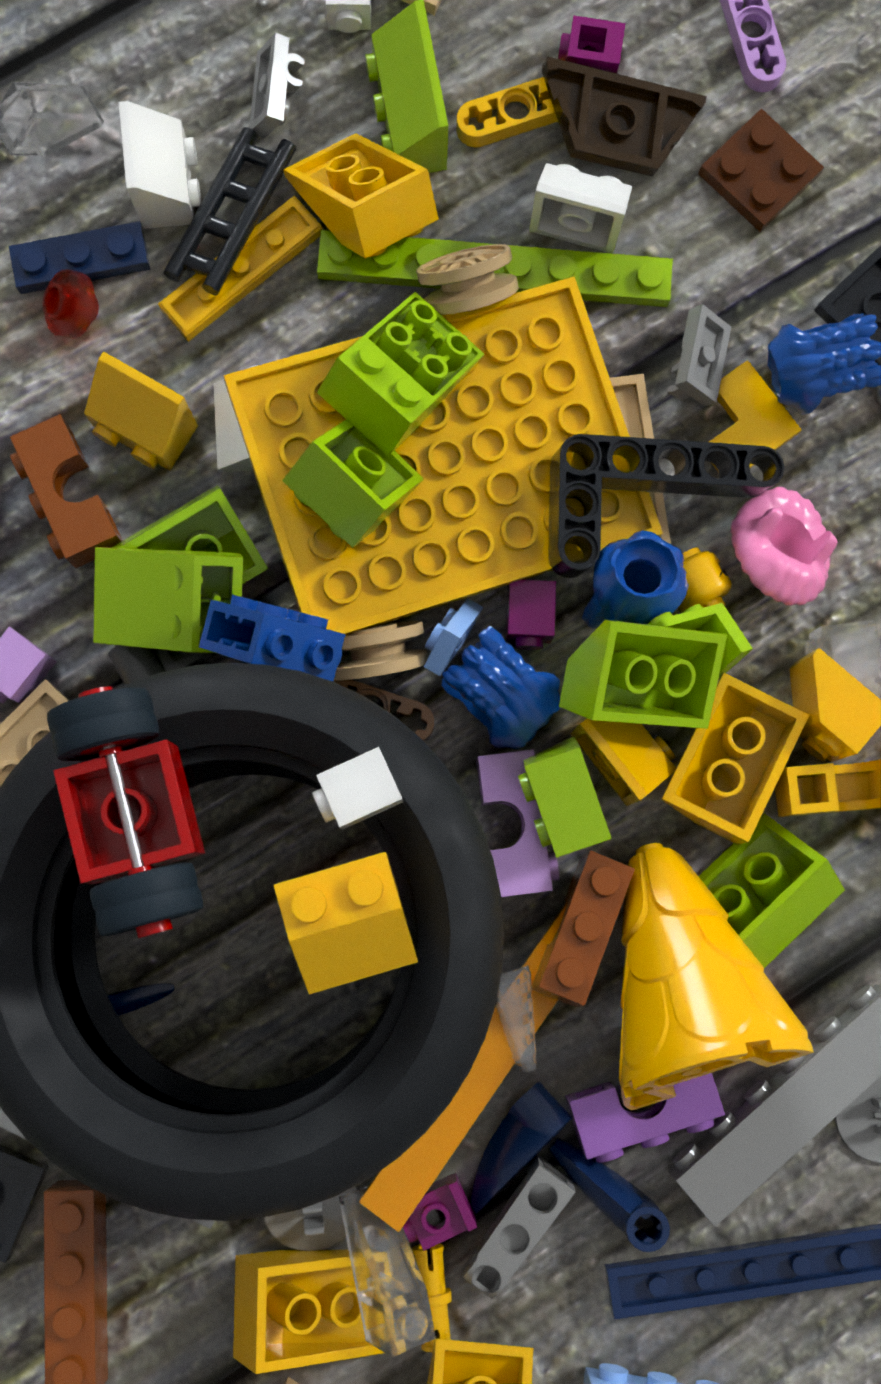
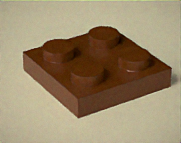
M761 108L701 165L698 174L761 233L820 176L824 166Z

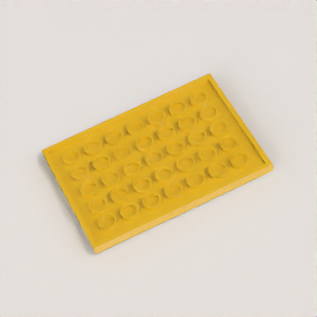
M575 276L517 292L489 306L461 313L442 315L480 349L484 355L422 424L395 450L424 478L423 481L371 534L353 548L345 540L337 537L331 531L329 525L309 506L301 503L295 496L294 491L282 480L312 441L346 420L317 394V391L336 359L361 337L224 375V383L300 612L329 619L326 629L343 633L346 636L358 630L372 628L509 585L519 580L553 571L548 558L550 464L553 455L566 439L577 434L630 437ZM574 452L566 453L570 466L578 470L585 469L584 460L580 455ZM613 455L615 467L621 472L629 473L630 466L628 461L622 456ZM602 489L601 550L612 542L628 539L635 532L642 530L653 532L658 536L663 534L649 492ZM566 498L565 503L568 511L574 516H584V507L581 502L575 498ZM565 544L564 550L567 558L573 563L582 562L584 557L581 549L575 544Z

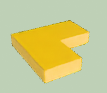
M748 360L721 378L717 400L734 421V424L709 442L766 446L777 450L801 432L802 429L782 403L778 402V398ZM711 462V464H712V465L715 467V469L718 471L716 465H714V464ZM750 464L749 468L751 469L755 465Z

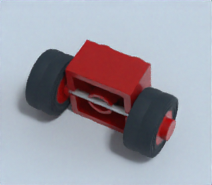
M111 686L99 687L78 694V698L51 709L47 713V722L53 737L52 742L58 760L80 761L92 759L53 770L80 883L98 884L105 882L90 889V898L96 913V923L100 935L112 936L136 930L138 938H143L173 929L171 920L196 913L203 909V899L201 891L197 886V876L192 863L185 862L164 867L159 866L203 855L205 851L178 746L167 739L144 745L159 736V726L154 714V706L149 691L146 688L134 687L113 689Z

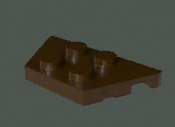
M548 56L542 65V74L569 156L652 177L705 105L707 96Z

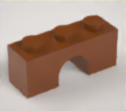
M61 414L10 436L16 450L15 453L10 455V458L21 479L29 478L35 492L28 495L29 500L40 519L47 517L53 531L47 535V539L59 560L65 558L77 569L95 560V547L111 548L123 541L107 505L98 495L82 502H68L64 500L63 490L67 480L75 473L89 466L71 427Z
M591 850L580 857L564 901H567L564 915L550 944H547L531 987L532 990L573 1007L585 1006L635 868Z

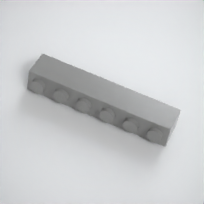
M876 984L873 987L866 985L858 990L849 999L848 1003L851 1007L839 1018L836 1016L828 1018L814 1031L816 1039L811 1042L814 1053L780 1063L779 1067L781 1070L768 1082L766 1079H762L747 1090L743 1097L746 1102L733 1114L730 1111H726L724 1116L714 1120L715 1125L708 1129L710 1134L697 1146L695 1143L688 1144L674 1157L672 1162L675 1166L668 1171L669 1174L714 1227L881 1076V985Z

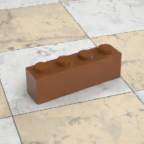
M78 1180L57 1181L44 1191L45 1384H105L108 1379L106 1195L84 1185Z

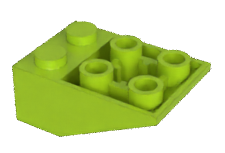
M414 292L336 359L318 389L317 394L383 453L389 456L422 424L479 362L484 353L438 313L432 305Z
M95 547L93 643L193 653H215L199 647L210 601L212 599L230 604L232 595L242 597V555L229 552Z

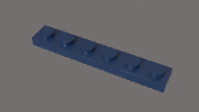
M881 1224L604 1264L612 1316L615 1320L881 1280Z

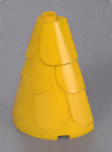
M650 843L639 847L635 851L636 855L628 863V866L635 868L625 895L621 942L626 947L620 1005L623 1013L619 1061V1082L624 1106L630 1110H636L676 1097L673 1085L746 1061L770 1067L814 1053L812 1044L808 1039L807 1030L765 975L762 964L728 923V913L685 858L673 849L663 847L661 843Z

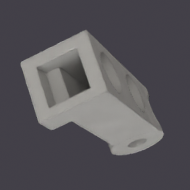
M536 1155L527 1168V1174L482 1238L483 1241L473 1251L461 1273L462 1278L491 1299L495 1298L505 1287L576 1193L573 1180L539 1155Z

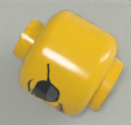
M698 547L682 553L684 556L683 568L687 572L686 579L689 587L682 604L678 607L680 613L696 604H700L703 608L723 603L725 606L726 604L722 598L729 593L732 583L716 554L711 551L701 552Z

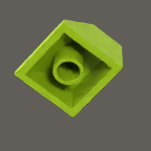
M346 419L312 441L282 481L294 491L295 496L301 503L309 506L329 525V528L337 537L345 540L353 548L371 534L424 478L395 450L387 456Z
M575 737L566 739L523 760L526 773L518 775L527 803L536 800L542 818L534 820V824L543 848L552 845L557 858L612 839L584 757Z

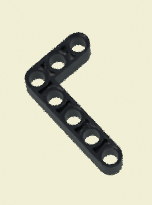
M590 434L573 435L566 439L556 451L550 464L549 564L559 576L575 578L596 563L601 550L602 489L752 498L760 495L780 481L785 469L783 459L776 450L766 446ZM574 452L580 455L584 460L585 469L578 470L570 466L566 453ZM613 455L622 456L628 461L630 466L629 473L621 472L615 467ZM659 458L667 459L672 463L675 470L674 476L667 475L661 470ZM705 461L716 465L719 471L718 479L711 477L706 472ZM750 464L760 468L763 474V481H759L752 476L749 468ZM566 498H575L580 501L584 507V516L572 515L566 508ZM565 544H575L581 549L584 557L582 563H573L567 558L564 550Z

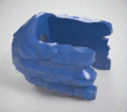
M853 314L841 322L823 324L805 331L791 324L783 325L767 348V366L772 373L771 385L778 396V402L795 409L800 415H806L817 408L823 397H832L837 393L859 391L865 387L875 388L881 386V366L875 363V360L881 357V342L870 339V336L878 328L875 322L877 319L876 315Z
M645 530L635 532L628 539H621L608 544L600 551L599 558L595 563L593 573L594 593L585 607L581 619L586 622L588 627L595 629L604 620L647 625L660 614L665 612H671L672 614L682 604L689 587L686 579L687 572L683 568L684 556L681 550L662 540L655 533Z
M489 626L478 634L480 642H477L475 647L470 645L463 650V665H450L447 671L442 673V687L450 696L463 702L468 711L487 727L490 744L495 748L507 747L518 750L534 739L537 731L546 726L553 714L560 710V680L552 673L535 672L534 667L527 664L522 656L514 650L512 645L506 643L503 636L493 627Z

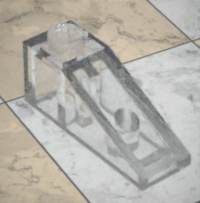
M365 1186L340 1195L339 1202L365 1340L394 1357L434 1340L436 1336L427 1289L404 1229L402 1227L400 1232H397L359 1203L358 1200L368 1187Z

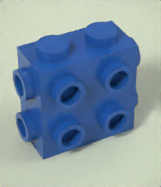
M232 595L230 604L211 599L199 647L249 664H264L287 668L334 681L336 669L342 658L345 634L326 629L329 619Z

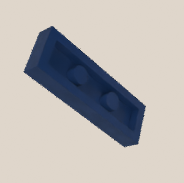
M140 221L9 246L15 285L20 294L151 270L144 231Z

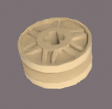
M505 244L478 246L446 254L428 261L416 270L418 281L421 285H441V288L431 292L424 298L441 315L461 313L489 306L510 297L519 289L515 275L494 273V271L507 265L512 260L511 249Z
M422 621L381 624L346 635L342 651H350L351 659L339 663L334 680L369 678L424 666L428 659L427 650L406 649L404 642L424 634Z

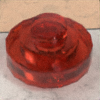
M62 269L54 275L44 292L43 311L45 321L49 330L54 335L76 339L85 333L91 322L97 317L99 303L94 293V287L90 278L82 272Z

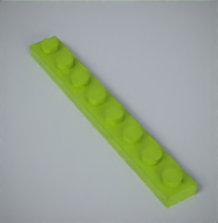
M321 230L317 274L318 279L439 289L441 285L431 286L419 283L416 270L421 265L446 254L493 244L405 237L388 246L382 254L365 259L343 246L331 231ZM508 245L511 249L512 260L507 265L494 271V273L515 275L519 286L517 292L575 276L583 301L668 307L671 298L673 258Z

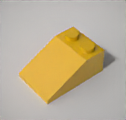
M357 133L283 169L285 178L343 246L365 259L382 254L388 246L405 237L419 234L425 226L439 220L428 169Z
M388 1249L275 1250L235 1255L233 1358L253 1373L260 1374L391 1352L392 1251Z

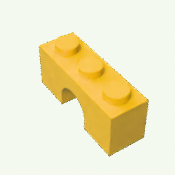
M881 759L842 765L827 763L785 767L775 786L778 818L880 809Z

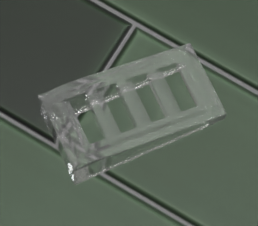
M529 965L501 974L495 1005L517 1071L524 1073L536 1070L537 1063L531 971L529 970Z

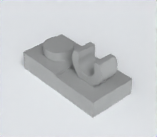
M275 33L257 51L249 128L262 138H266L276 127L284 124L290 107L289 100L286 99V92L295 93L302 86L303 82L298 78L292 77L288 69L297 72L304 65L305 60L298 54H288L290 38Z
M703 304L690 309L688 312L681 346L680 362L674 365L671 370L677 376L675 385L668 387L667 392L680 401L692 397L706 407L717 403L731 326Z

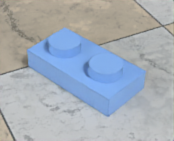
M467 598L458 611L453 608L448 610L441 624L438 623L425 644V648L430 650L431 653L424 668L441 676L465 643L484 607Z

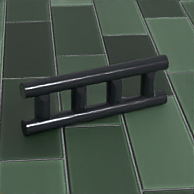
M243 127L163 272L167 278L179 282L187 269L207 276L202 284L203 289L212 295L219 294L284 173L283 169L287 168L296 151V146L291 141L282 139L275 152L255 146L254 144L258 139L257 133L249 127ZM244 162L266 168L256 187L235 181ZM225 197L246 203L236 224L215 217ZM205 233L226 239L216 260L195 253Z

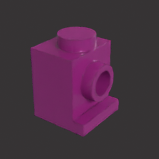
M573 15L570 34H561L558 59L617 74L626 23Z
M456 1172L432 1183L403 1226L409 1242L411 1243L419 1239L423 1251L466 1230L469 1232L477 1228L476 1217ZM434 1209L441 1210L445 1215L444 1221L437 1225L430 1224L426 1219L427 1214Z

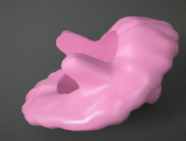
M784 487L766 490L746 501L732 521L730 531L735 556L741 562L742 571L749 576L751 583L762 594L772 597L775 601L782 602L787 606L795 604L799 606L805 605L807 602L815 600L825 587L831 561L830 556L838 543L833 533L828 530L826 531V528L822 525L819 512L815 510L814 505L809 499H804L797 491L787 490Z

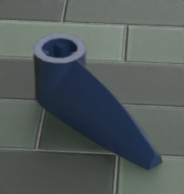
M540 1082L532 1086L510 1108L509 1113L493 1134L483 1153L475 1176L470 1201L471 1207L476 1214L572 1120V1116Z
M559 1138L549 1147V1151L589 1200L625 1233L635 1248L643 1252H653L666 1244L670 1233L668 1219L652 1199L603 1163H597L595 1158L587 1160L580 1149ZM653 1215L650 1218L654 1224L652 1229L649 1231L641 1229L636 1233L638 1230L635 1224L636 1220L640 1216L648 1219Z

